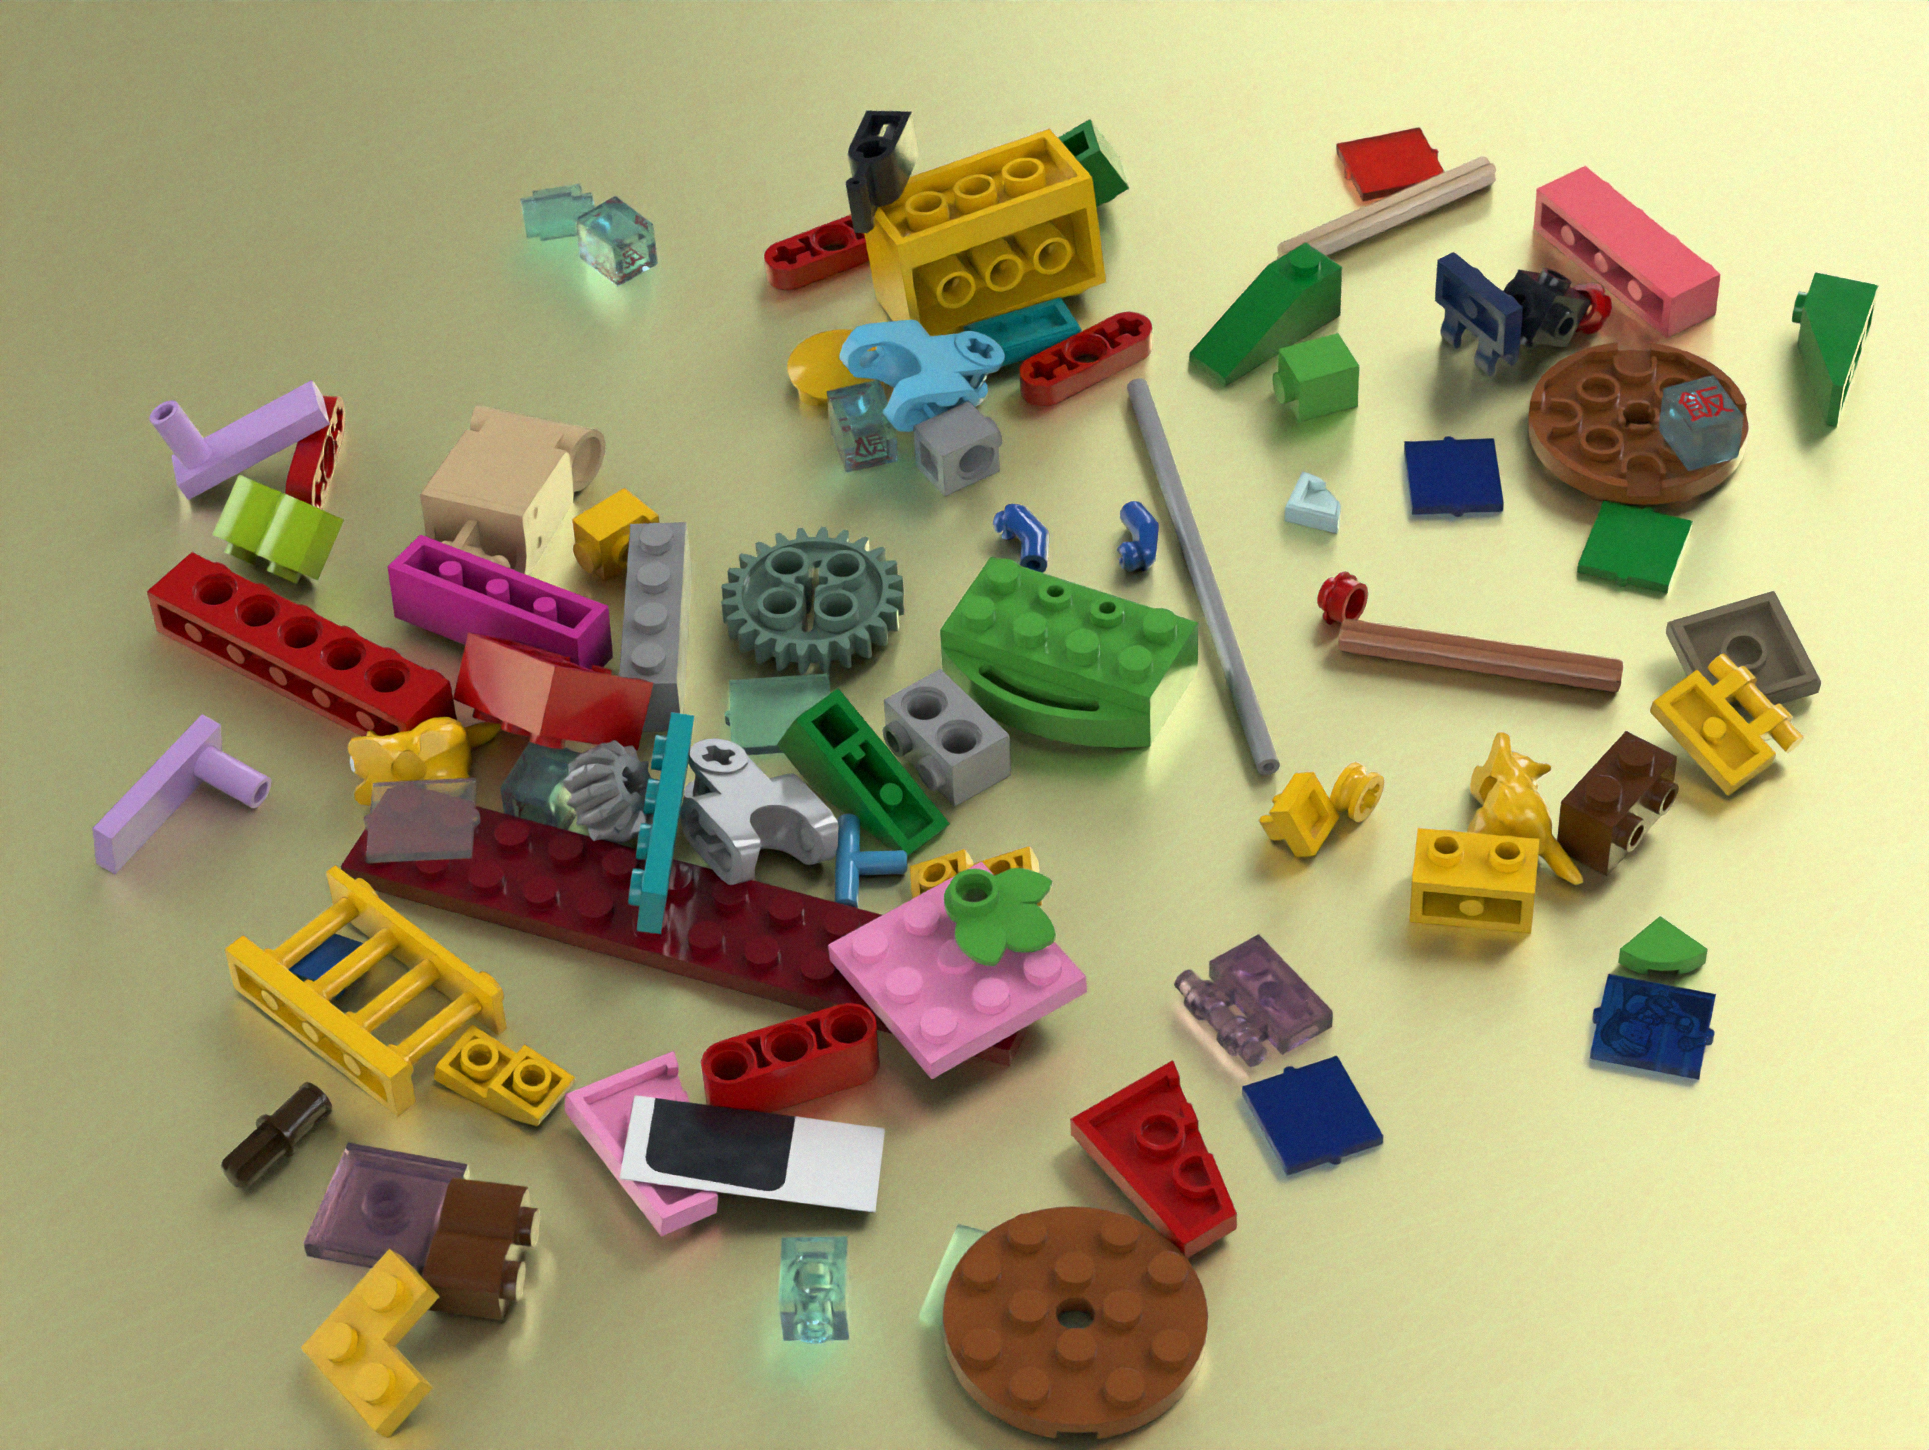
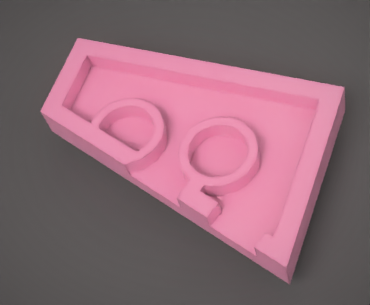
M674 1051L565 1094L564 1112L660 1236L717 1213L718 1194L714 1191L619 1179L634 1095L689 1102L687 1092L683 1091L678 1076L679 1065Z

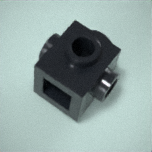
M1543 268L1541 273L1518 270L1515 277L1506 285L1503 291L1515 298L1518 304L1523 307L1520 344L1536 349L1538 344L1567 347L1591 301L1571 288L1572 282L1567 277L1549 268Z

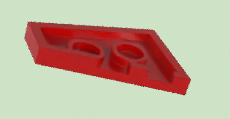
M1173 1060L1070 1119L1071 1135L1161 1235L1173 1243L1187 1259L1237 1229L1236 1209L1213 1154L1208 1153L1198 1129V1118L1192 1104L1188 1103L1180 1086V1075Z

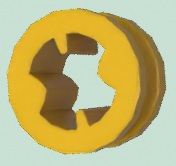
M1353 762L1339 775L1333 786L1330 800L1337 812L1341 813L1348 810L1350 819L1358 823L1362 822L1373 812L1381 798L1385 783L1384 777L1376 772L1366 775L1365 767L1357 762Z

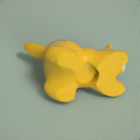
M438 717L420 723L411 731L379 736L370 730L366 736L352 738L347 745L348 753L351 755V770L365 780L356 787L354 799L361 805L375 806L383 802L388 792H394L405 786L412 789H421L427 793L457 801L462 800L468 795L473 786L469 776L472 764L471 749L493 739L500 732L501 725L480 722L463 727L460 721L450 717Z
M1504 732L1497 733L1483 766L1477 765L1471 777V794L1483 807L1476 811L1467 832L1540 839L1538 855L1547 862L1557 876L1573 885L1583 883L1582 874L1552 835V820L1549 808L1537 791L1538 779L1550 772L1551 766L1547 763L1534 762L1528 756L1512 751L1509 735Z

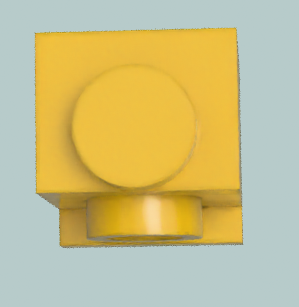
M623 488L572 519L576 543L573 545L574 556L586 572H594L601 579L607 581L627 568L630 524L660 523L659 515L626 488Z

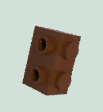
M1625 731L1561 801L1557 841L1567 855L1608 876L1620 861L1637 847L1642 837L1654 823L1672 807L1679 790V785L1674 782L1677 756Z

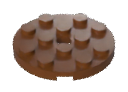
M1618 342L1583 349L1565 357L1549 368L1536 384L1530 400L1528 417L1529 439L1536 455L1544 466L1560 480L1586 493L1588 497L1596 501L1609 500L1640 505L1688 502L1695 496L1707 492L1722 483L1733 473L1744 456L1749 426L1746 414V400L1738 386L1727 374L1714 364L1695 354L1655 343H1650L1649 351L1618 350ZM1717 386L1716 389L1701 392L1702 396L1706 398L1722 394L1723 408L1732 409L1733 412L1722 410L1718 416H1714L1718 408L1709 404L1712 410V417L1703 416L1694 422L1690 419L1693 417L1683 404L1678 403L1682 393L1687 392L1697 395L1696 397L1686 395L1683 402L1687 401V397L1691 400L1697 398L1703 406L1699 410L1708 414L1707 408L1696 391ZM1719 397L1709 399L1719 406ZM1693 401V402H1689V403H1686V404H1687V405H1691V404H1695L1696 402ZM1696 405V406H1692V407H1689V408H1690V409H1694V408H1698L1699 406ZM1699 410L1692 411L1695 416L1701 415L1698 413ZM1626 421L1631 422L1628 427H1626ZM1644 421H1647V422L1650 423V424H1644V425L1633 424V423H1641V422H1644Z
M1075 1206L1041 1209L1020 1214L994 1227L979 1238L962 1256L952 1272L944 1296V1346L951 1368L960 1384L981 1407L998 1419L1018 1429L1043 1437L1057 1439V1431L1073 1433L1097 1432V1439L1127 1433L1148 1424L1168 1411L1183 1397L1199 1372L1206 1348L1208 1330L1207 1301L1202 1284L1188 1259L1173 1243L1153 1228L1135 1220L1129 1215L1103 1209ZM1089 1311L1092 1323L1083 1329H1069L1058 1321L1059 1313L1061 1312L1065 1315L1076 1312L1085 1315Z

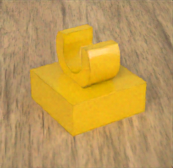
M1304 772L1293 775L1283 792L1275 795L1272 799L1274 806L1269 812L1270 815L1261 816L1258 821L1269 839H1285L1295 857H1308L1316 855L1340 815L1315 773Z

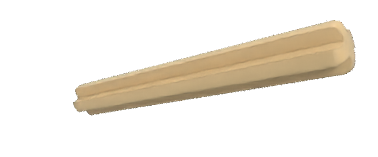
M1480 156L1281 242L1277 247V259L1305 242L1325 256H1330L1492 185L1496 181V167L1494 163H1490L1487 157Z

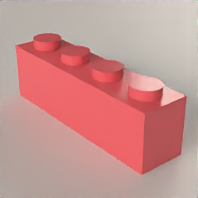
M1583 166L1536 189L1533 229L1666 339L1716 315L1721 274L1710 263L1701 259L1681 243L1676 236L1666 231L1642 209L1636 207L1588 167Z

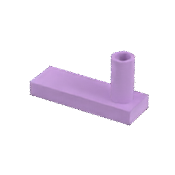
M312 380L205 438L201 436L176 401L170 400L158 405L152 411L149 418L152 425L174 453L171 457L176 483L188 500L330 424L323 395Z
M201 714L93 827L96 864L116 874L203 781L249 807L257 808L266 799L272 780L270 777L223 752L221 724Z

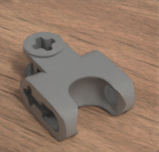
M704 739L696 742L690 748L688 764L695 773V780L690 782L684 790L680 815L682 829L692 848L728 885L754 880L760 849L769 848L787 852L805 865L816 864L834 858L838 847L837 819L831 810L798 776L790 773L768 778L748 757L742 747L728 740Z

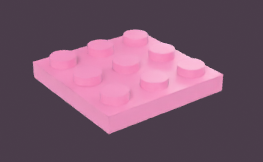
M982 861L969 868L986 870L992 874ZM954 877L828 945L830 961L931 1079L1087 992L1086 976L1055 942L1041 950L1028 953L1014 952L1006 948L1003 957L996 966L979 964L963 953L955 940L956 923L949 918L944 907V893Z

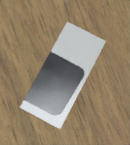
M634 1095L619 1179L875 1213L885 1128Z

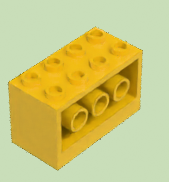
M1051 129L910 177L898 200L889 205L878 207L873 217L874 228L869 233H864L877 301L892 321L916 320L930 336L959 334L964 332L963 326L1056 298L1078 295L1089 288L1106 283L1092 176Z

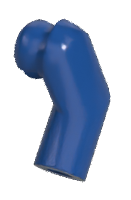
M1131 501L1122 507L1120 520L1132 534L1133 541H1126L1119 545L1117 551L1122 557L1118 558L1121 568L1126 572H1132L1139 568L1144 572L1156 561L1159 524L1142 503Z
M1015 503L1006 505L1004 511H1000L994 516L993 526L996 533L1003 531L1002 539L1011 540L1017 536L1022 542L1020 566L1043 573L1048 566L1050 539L1048 529L1026 506Z

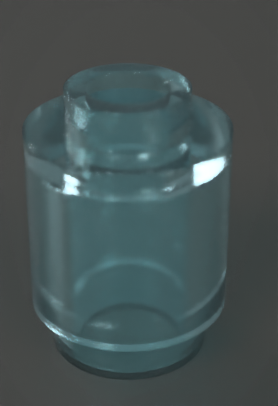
M580 184L532 191V196L520 198L527 238L539 237L541 242L588 234L587 224L597 222L592 192L582 193Z

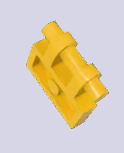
M1723 653L1717 656L1707 667L1710 673L1719 681L1712 686L1698 670H1695L1655 699L1650 713L1729 796L1773 763L1776 752L1765 740L1773 738L1786 753H1789L1803 741L1804 736L1790 723L1793 716L1780 703L1773 705L1755 686L1757 678L1745 666L1738 668ZM1738 701L1754 720L1748 724L1729 703Z

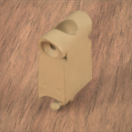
M476 405L472 412L470 430H465L420 494L425 523V536L529 576L572 505L574 491H581L587 487L596 477L602 466L606 443L603 434L591 428Z

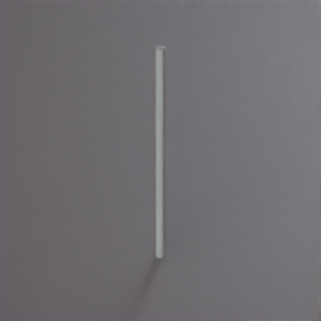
M1134 379L1128 383L1127 391L1254 763L1259 774L1271 775L1280 767L1276 751L1149 386L1144 379Z

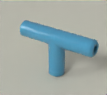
M843 814L837 819L838 847L835 864L834 902L858 908L859 875L905 874L907 872V853L904 850L860 852V819L853 814Z

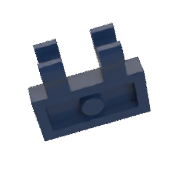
M1455 252L1438 259L1435 301L1445 309L1444 321L1440 329L1442 338L1457 349L1461 346V337L1466 329L1475 337H1479L1474 362L1489 377L1495 375V365L1500 357L1511 366L1516 364L1519 357L1523 307L1518 304L1515 298L1503 292L1488 280L1479 269L1472 267Z

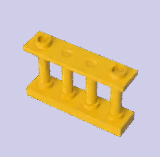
M334 865L326 871L333 905L274 950L270 948L262 950L242 935L225 948L233 987L398 1117L416 1103L411 1078L413 1065L472 1017L496 1035H500L507 1029L503 1007L504 992L499 983L490 974L484 971L476 972L383 902L368 882L361 878L354 880ZM349 922L370 938L314 982L311 980L303 982L288 970ZM389 954H392L411 969L355 1014L353 1012L344 1014L329 1002ZM431 985L453 1001L398 1046L393 1044L385 1046L370 1034Z

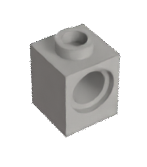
M969 401L913 426L916 467L944 497L1000 471L999 447L1002 445V437L999 428L990 417L985 418Z

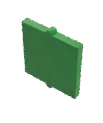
M1603 500L1579 560L1577 572L1616 581L1620 587H1625L1629 584L1668 593L1690 536L1693 521L1656 513L1651 507L1639 509Z

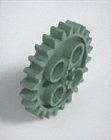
M821 527L816 537H808L803 528H798L796 539L790 541L781 533L775 534V546L770 547L758 541L755 543L757 557L741 553L739 555L740 568H729L727 571L729 583L722 584L723 600L721 604L723 621L727 623L729 638H739V647L742 653L755 649L756 662L759 664L767 661L772 656L775 657L778 671H782L790 662H797L800 674L806 673L810 663H818L823 673H829L830 661L837 659L846 668L852 667L851 654L856 652L860 656L869 659L872 657L871 643L881 646L888 644L887 631L899 630V616L904 615L905 612L903 577L898 575L897 562L895 560L886 561V552L883 547L870 551L869 538L866 536L854 543H850L849 530L845 529L835 539L828 538L826 527ZM819 568V585L815 588L814 623L812 630L807 632V614L811 611L812 577L814 570Z

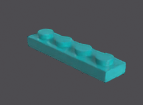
M671 712L667 736L657 734L655 736L651 770L661 771L660 780L648 778L643 814L654 815L652 824H640L636 859L646 860L645 870L633 868L628 905L639 906L637 931L661 934L689 762L694 715Z

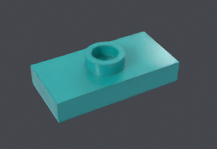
M1061 297L963 326L964 331H975L984 334L1001 346L1005 354V360L1001 367L1027 360L1081 332V327Z

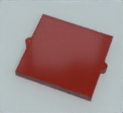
M1420 127L1336 144V152L1345 167L1344 177L1352 181L1363 202L1388 197L1445 172L1438 161L1439 151L1431 148Z

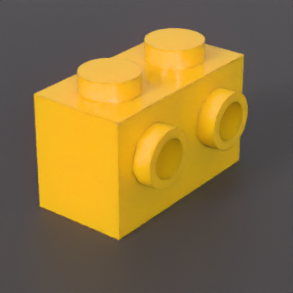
M1418 828L1411 885L1409 922L1531 934L1540 839Z

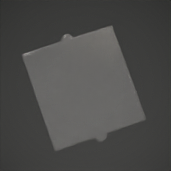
M476 778L373 783L370 814L366 815L363 819L365 828L368 830L367 862L472 858L474 826L481 822L479 811L476 810Z

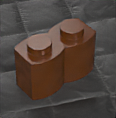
M461 1178L451 1179L443 1199L437 1231L431 1241L422 1278L440 1296L428 1311L503 1320L510 1300H520L524 1289L526 1273L525 1263L520 1261L525 1247L535 1246L540 1229L539 1208L531 1207L528 1187Z

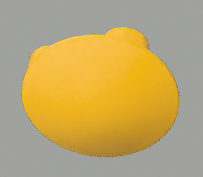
M837 329L815 334L798 344L790 354L787 363L788 376L792 384L799 390V398L804 404L820 406L826 402H847L853 400L861 403H872L883 396L884 382L854 377L839 359L842 345L853 330ZM876 346V347H872V348L869 349L868 351H874V350H876L877 346Z

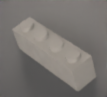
M686 522L630 524L619 676L640 678L654 683L642 732L668 731L671 712L684 714L692 565Z

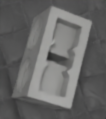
M941 669L884 699L886 726L883 727L882 732L887 746L895 756H904L917 769L921 780L931 791L938 790L954 807L1011 776L1009 734Z

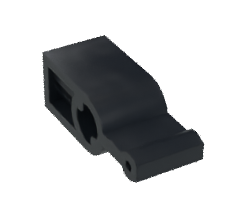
M867 110L849 146L848 158L852 178H849L845 184L855 233H869L874 228L873 217L878 207L889 205L898 200L906 187L919 158L912 111Z

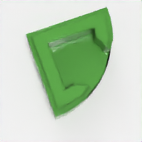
M1659 916L1620 948L1618 963L1642 974H1648V969L1660 971L1678 970L1677 974H1684L1694 971L1706 963L1708 949Z

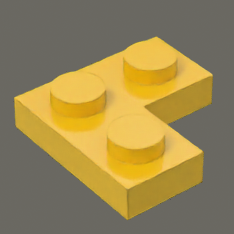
M391 1249L381 1257L301 1346L304 1353L375 1432L387 1438L390 1437L433 1389L395 1346L440 1297L403 1256Z

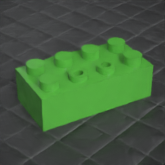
M990 557L940 629L942 671L991 718L1026 733L1071 744L1112 748L1150 747L1198 671V622L1177 616L1165 608L1148 607L1019 566L1018 563L1011 559Z

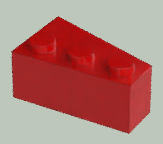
M468 632L453 700L474 708L473 718L501 724V730L529 736L530 742L541 746L564 749L566 740L596 745L601 743L607 744L616 740L623 747L633 746L638 751L654 683L640 678L611 675V669L592 665L590 670L570 662L571 657L520 641Z

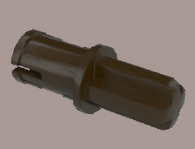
M305 1082L271 1116L261 1115L256 1121L257 1129L222 1160L220 1167L228 1181L235 1187H250L283 1155L286 1157L294 1155L297 1151L296 1143L324 1117L332 1113V1104L329 1098L319 1087Z

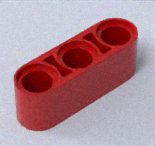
M853 1003L840 1004L731 1037L711 1045L703 1053L701 1059L706 1105L772 1113L870 1081L877 1074L880 1066L876 1019L873 1013L862 1005Z

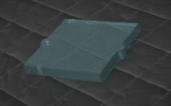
M829 673L729 680L730 710L726 711L724 715L726 725L731 726V742L742 747L747 755L783 753L777 746V743L795 718L830 694Z

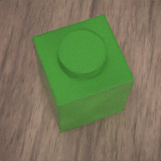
M1339 333L1280 348L1278 372L1273 373L1272 376L1274 392L1281 404L1287 403L1298 423L1358 406L1360 366Z

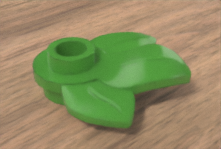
M1011 868L995 876L982 869H968L958 873L951 880L944 893V907L949 918L956 923L955 940L961 951L979 964L996 966L1003 957L1006 948L1014 952L1028 953L1041 950L1054 943L1056 940L1054 926L1045 912L1037 905L1049 893L1052 887V880L1038 872L1023 868Z

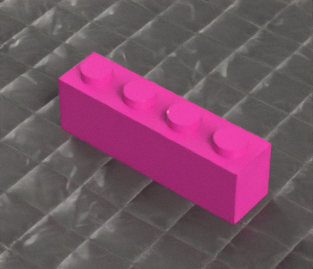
M421 534L387 566L394 616L397 619L464 645L468 632L520 641L571 657L570 662L590 670L592 665L604 667L613 658L609 607L605 604Z

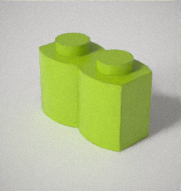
M238 475L213 532V536L228 542L225 553L253 565L256 564L258 557L262 556L271 560L266 571L297 584L301 574L318 581L344 519L247 477Z

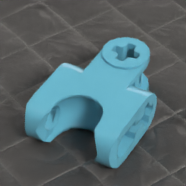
M900 320L870 323L856 327L842 345L839 359L854 377L879 380L894 388L883 414L897 431L911 432L914 431L913 426L969 401L975 408L977 405H980L988 393V386L985 380L989 373L1000 369L1005 360V354L1001 346L993 339L975 331L930 336L918 321ZM876 346H877L876 350H874V351H868V350L871 349L872 347H876Z

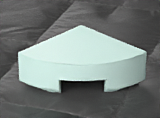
M1302 472L1285 506V521L1337 534L1340 527L1341 511L1339 500H1336L1332 493L1326 489V483L1322 479Z

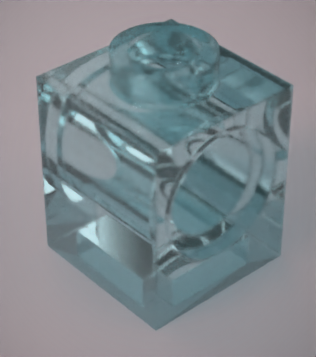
M847 1236L782 1237L779 1310L783 1341H802L810 1344H819L828 1340H849L851 1269Z

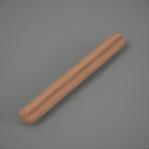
M1355 619L1343 620L1338 638L1339 650L1344 653L1610 693L1619 691L1623 678V661L1618 658Z

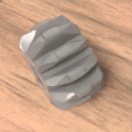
M616 740L607 744L601 743L578 755L576 760L568 764L569 776L563 780L564 787L571 794V798L566 804L575 809L578 815L576 824L586 825L593 841L603 839L613 843H624L639 835L641 823H653L654 815L643 814L648 778H651L648 772L649 762H640L633 746L623 747Z

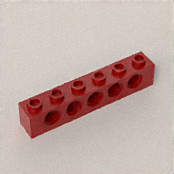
M191 552L147 591L156 630L159 633L360 736H366L370 730L379 736L411 731L420 723L431 718L450 717L457 720L450 681L441 673L433 669L427 670L403 658L396 650L389 647L383 648L359 636L352 628L339 626L317 615L308 606L298 605L274 593L266 585L254 583L232 572L220 562L214 563Z

